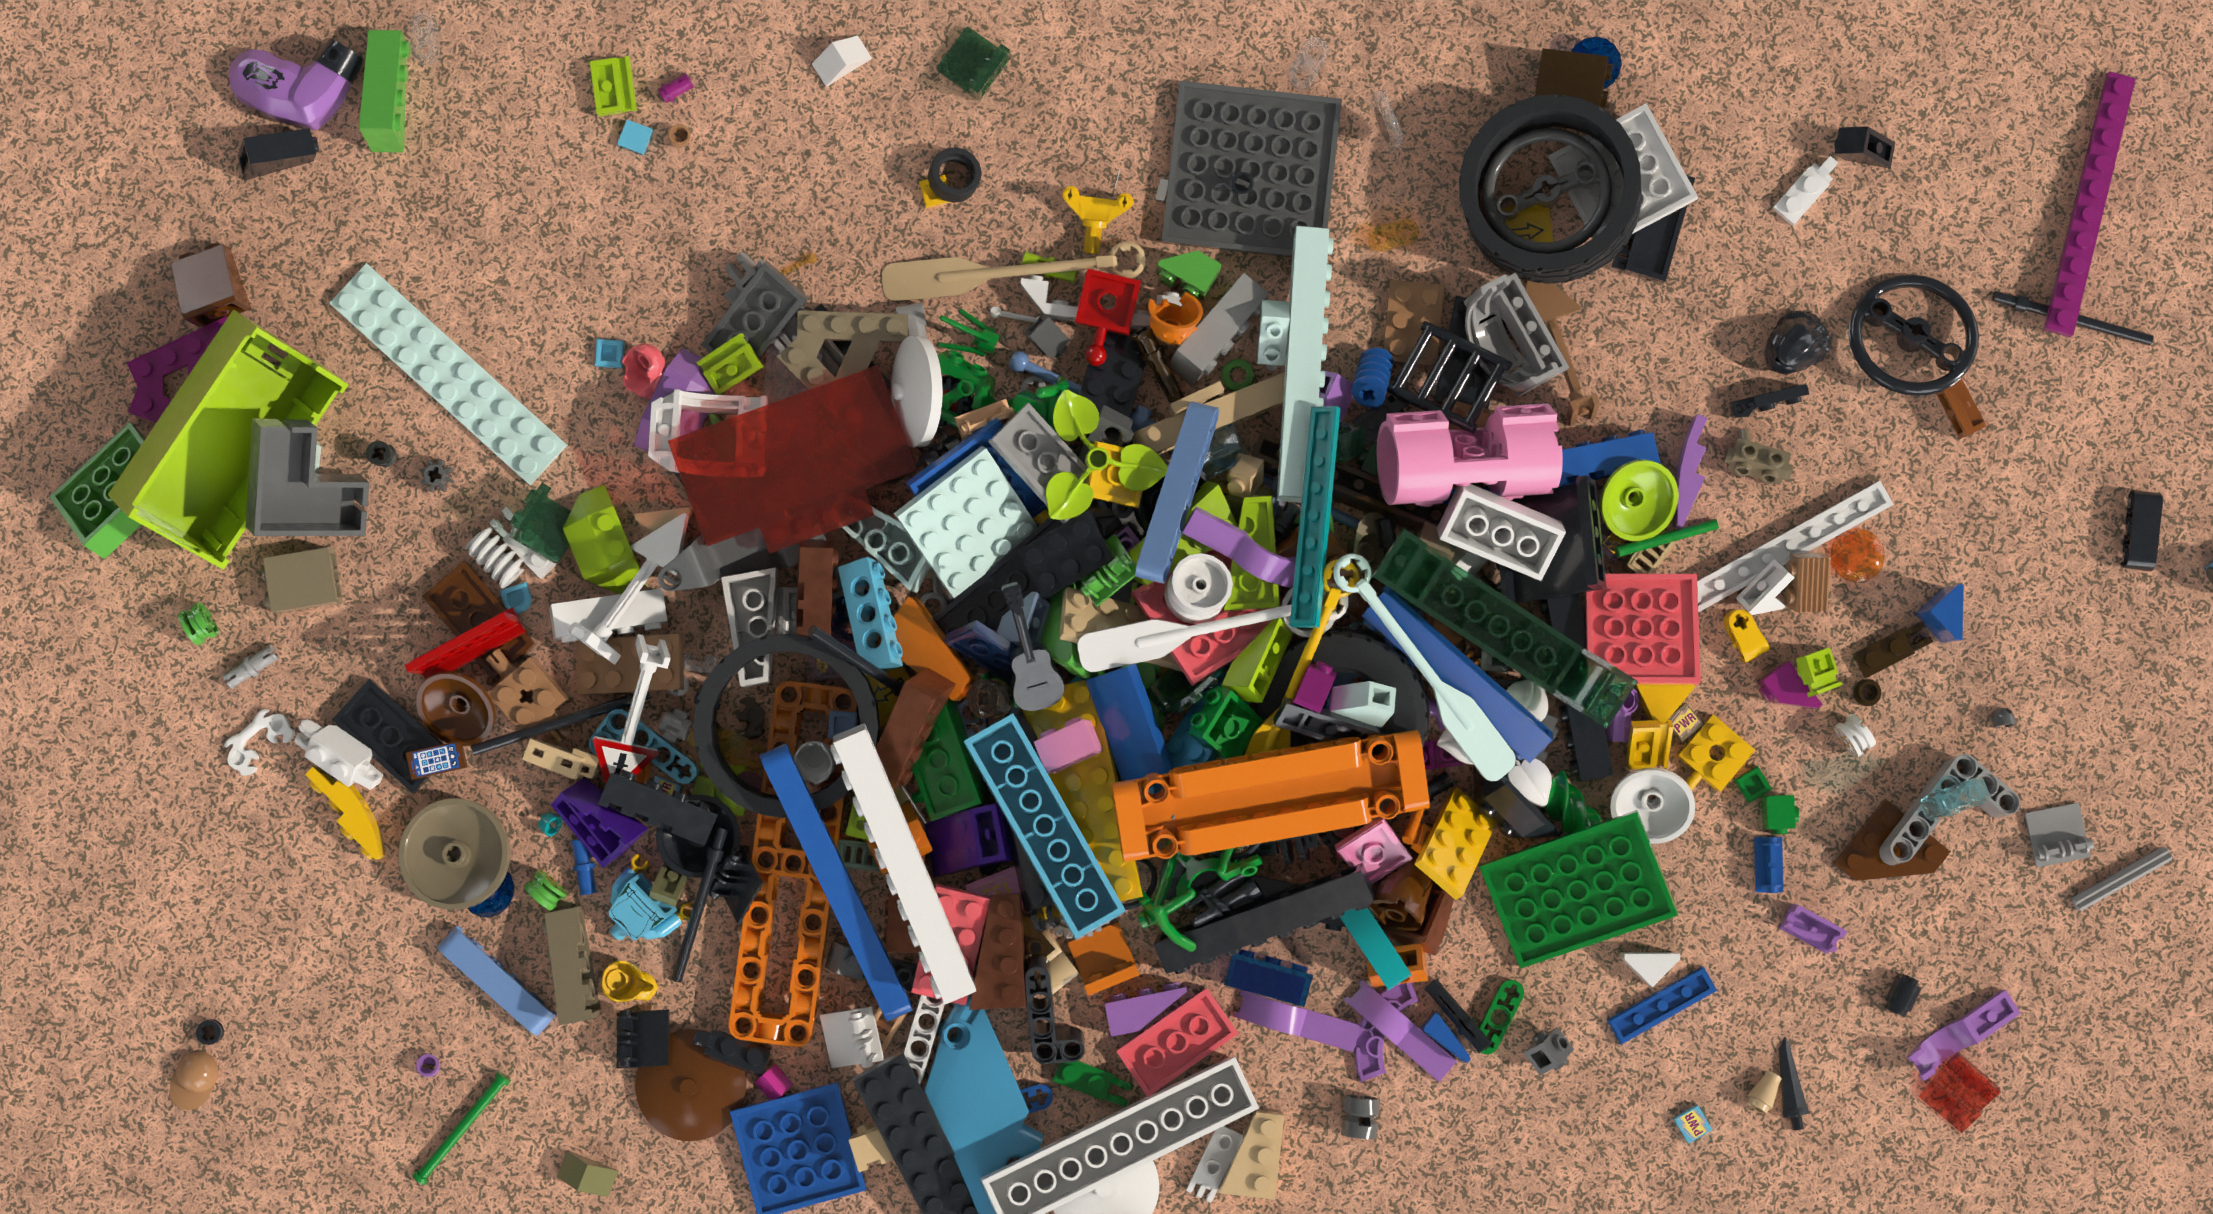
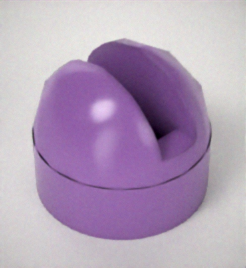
M425 1054L418 1059L416 1069L424 1077H433L439 1072L440 1062L435 1056ZM423 1063L436 1065L434 1070L422 1068Z

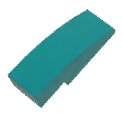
M1353 908L1345 911V914L1340 917L1341 921L1386 988L1390 990L1410 977V971L1369 909L1365 908L1356 911Z

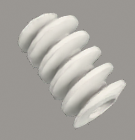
M489 527L471 539L466 545L465 550L470 549L469 556L477 557L476 563L478 565L485 564L484 571L486 573L493 572L491 578L495 581L500 580L499 586L504 589L523 573L524 569L519 568L523 560L520 558L513 562L512 558L516 552L511 551L506 554L504 551L508 544L504 543L498 546L497 542L500 536L496 535L490 538L489 535L493 529Z

